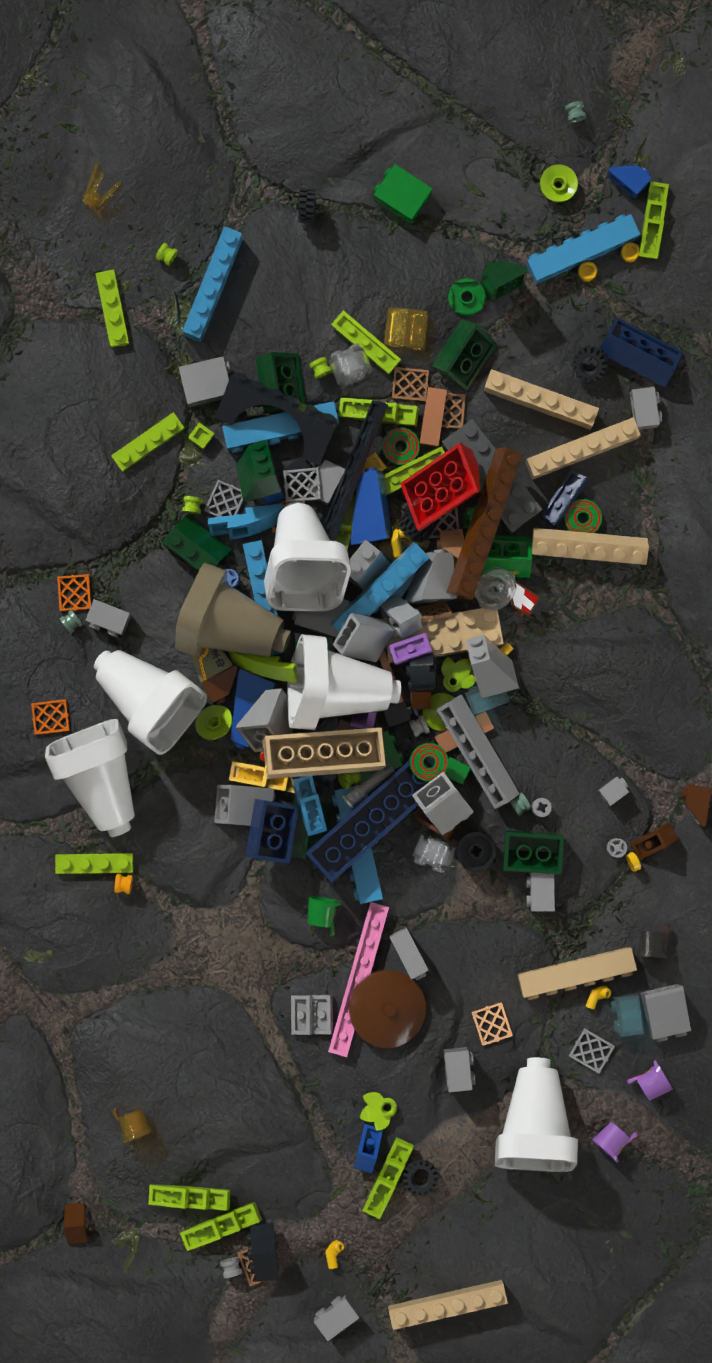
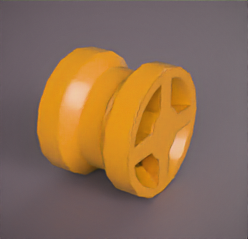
M117 874L114 892L131 894L133 876L128 875L124 877L121 874Z

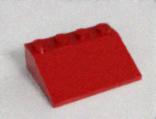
M458 443L400 483L418 531L423 530L480 491L479 467L471 448Z

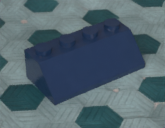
M618 317L615 318L600 346L601 352L606 353V358H610L621 366L627 367L638 375L645 376L655 384L666 387L683 354V351Z

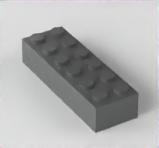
M471 419L443 440L441 446L445 452L458 443L473 450L479 467L480 491L478 494L480 496L496 449L474 420ZM516 475L500 519V523L510 535L542 511V508Z

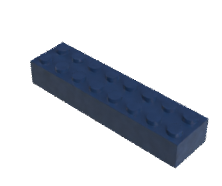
M429 757L424 759V765L427 768L433 767L434 762ZM410 760L407 761L305 854L332 883L418 806L412 795L429 782L418 779L411 771Z

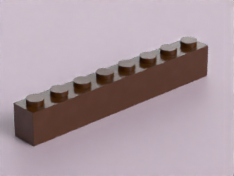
M508 447L496 448L446 593L461 599L474 598L523 454Z

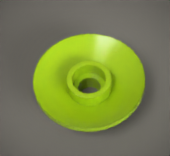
M565 165L550 166L543 172L540 179V188L543 195L554 202L569 200L575 194L578 187L576 174ZM555 183H560L562 187L556 188Z
M437 693L431 696V709H423V717L430 728L437 731L448 730L436 709L454 699L453 696L446 693Z
M209 706L198 715L195 722L196 731L204 739H219L230 730L233 722L232 714L224 706Z

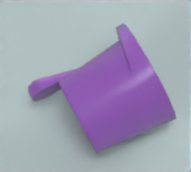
M656 1060L653 1061L654 1066L645 1073L627 1079L628 1085L637 1080L649 1101L673 1090Z
M610 1122L592 1141L613 1161L618 1163L617 1156L622 1149L638 1137L639 1134L635 1131L629 1138L619 1127Z

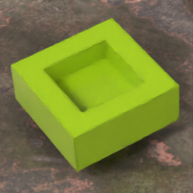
M198 423L188 439L204 450L215 433L201 423Z

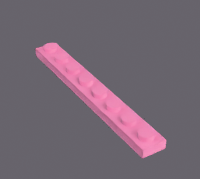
M370 902L328 1051L330 1053L344 1057L348 1055L354 1034V1028L349 1017L350 997L356 985L365 976L371 974L389 910L387 906Z

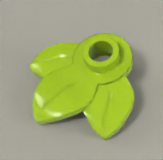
M447 657L443 661L441 672L444 676L443 686L447 691L456 692L460 688L468 689L475 684V676L470 674L472 667L470 659H462L455 663L450 657ZM454 679L456 685H451L449 680Z
M377 1092L363 1095V1099L368 1105L362 1110L360 1119L366 1122H374L376 1131L385 1129L390 1123V1117L397 1111L396 1102L391 1098H384ZM385 1104H389L391 1106V1109L389 1111L384 1110L383 1107Z

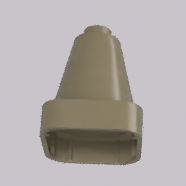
M204 563L179 613L176 624L175 649L195 657H199L203 648L271 657L274 651L284 653L291 637V631L283 629L284 620L227 584L228 572L226 570Z

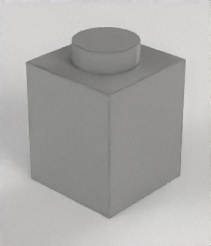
M615 777L597 791L606 804L611 806L629 793L627 790L629 786L623 778Z

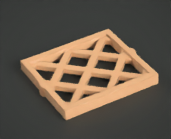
M502 1002L472 1012L482 1046L513 1036ZM497 1006L499 1008L496 1014L490 1011L491 1008ZM500 1010H502L504 1018L498 1015ZM486 1011L483 1018L478 1016L477 1013ZM488 1013L494 1015L492 1022L486 1020ZM476 1017L482 1020L479 1026ZM497 1017L503 1020L501 1026L494 1024ZM484 1022L490 1024L488 1030L481 1028ZM505 1022H506V1025H507L508 1030H506V1029L503 1028ZM492 1026L499 1029L496 1035L490 1033ZM480 1030L486 1033L484 1038H482ZM501 1030L507 1033L506 1036L498 1037ZM488 1034L495 1037L494 1040L485 1041Z

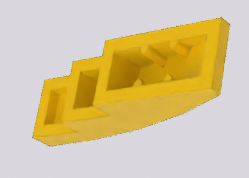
M232 761L229 775L230 781L295 793L290 777L266 779L265 767Z

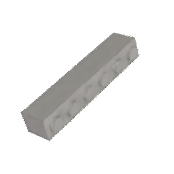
M459 695L437 708V712L494 809L518 796L520 793L463 696Z

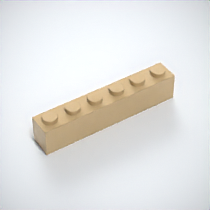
M492 369L484 388V392L591 430L599 408Z
M633 417L527 458L525 463L533 480L636 440L641 434Z
M533 528L531 543L532 555L641 565L647 564L649 551L648 538Z
M626 947L518 973L517 976L522 997L532 1000L539 998L538 994L546 993L547 996L558 993V989L565 988V991L576 989V985L579 984L590 986L600 979L603 982L614 980V976L620 974L622 977L631 976L633 971H637L632 948Z
M498 1280L390 1305L388 1309L392 1328L395 1330L508 1304L503 1281Z

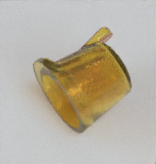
M117 1108L112 1110V1114L120 1124L124 1140L121 1141V1145L153 1132L142 1108L120 1116Z

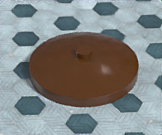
M379 970L365 976L354 988L349 1001V1017L356 1033L369 1044L381 1048L398 1047L410 1041L421 1029L426 1015V1002L421 988L408 975L396 970Z

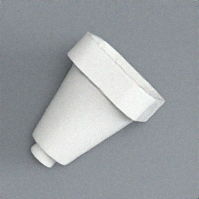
M299 501L291 502L278 515L274 548L270 553L264 579L267 603L273 609L281 611L332 610L342 603L351 573L347 548L339 542L330 541L315 510L311 506Z
M301 634L291 663L296 664L299 679L297 683H287L290 728L315 730L319 718L384 711L388 709L390 703L397 704L399 702L401 682L399 680H392L391 672L327 650L326 637Z
M108 650L104 651L94 663V669L97 670L96 680L128 720V731L159 755L166 753L175 745L200 714L207 702V694L178 670L168 673L121 650L114 651L113 653Z
M118 719L107 720L60 738L49 744L45 752V759L55 780L63 779L98 830H107L110 837H116L128 832L131 829L129 821L135 816L124 754L127 751V740Z
M528 1058L527 1067L520 1068L518 1071L503 1133L496 1140L495 1166L515 1170L572 1171L577 1165L578 1139L570 1135L558 1071L550 1068V1059Z

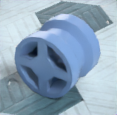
M226 569L228 572L227 584L236 588L239 583L237 573L232 569Z

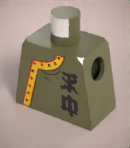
M203 648L199 657L192 656L201 683L234 666L222 650Z

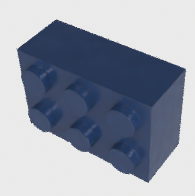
M255 799L246 857L290 864L299 806Z

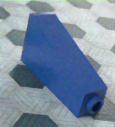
M375 467L364 469L365 472L361 473L357 483L351 545H362L365 540L369 543L392 539L383 471L376 470Z
M239 669L230 740L234 741L233 746L244 750V747L249 748L250 746L238 732L236 726L265 690L274 689L276 684L242 669Z

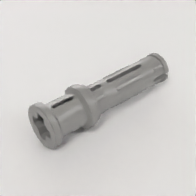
M387 762L383 770L377 771L363 784L354 786V790L346 796L343 795L341 798L353 811L355 809L354 806L363 799L365 800L368 797L367 794L396 771Z

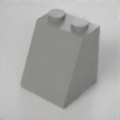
M365 540L349 559L351 573L348 581L363 592L391 563L381 551Z
M439 549L426 553L430 558L416 571L409 585L405 600L409 604H429L456 599V596L446 593L454 572L453 552L446 553L445 549Z
M485 635L466 640L471 666L481 698L519 688L512 660Z
M282 688L265 690L236 726L238 732L254 752L264 751L263 739L265 736L293 733L294 728L289 727L288 696Z
M444 772L412 795L442 835L450 832L454 826L466 820L474 812Z
M217 785L214 823L251 826L255 799L275 802L276 795L274 789Z
M674 984L640 993L650 1036L653 1040L656 1039L657 1042L668 1040V1036L682 1037L687 1035L686 1032L691 1031L683 986Z

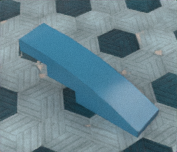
M290 777L308 836L327 831L313 777Z

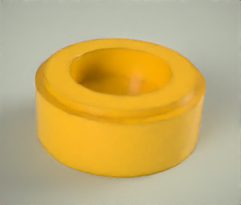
M633 242L624 244L620 252L622 259L626 262L636 261L639 257L640 248Z
M587 261L579 266L578 276L581 280L589 282L596 277L597 267L594 263Z
M634 852L625 855L626 861L633 872L641 869L640 861Z

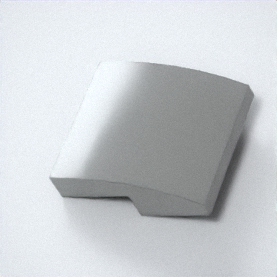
M291 995V1035L333 1034V995Z

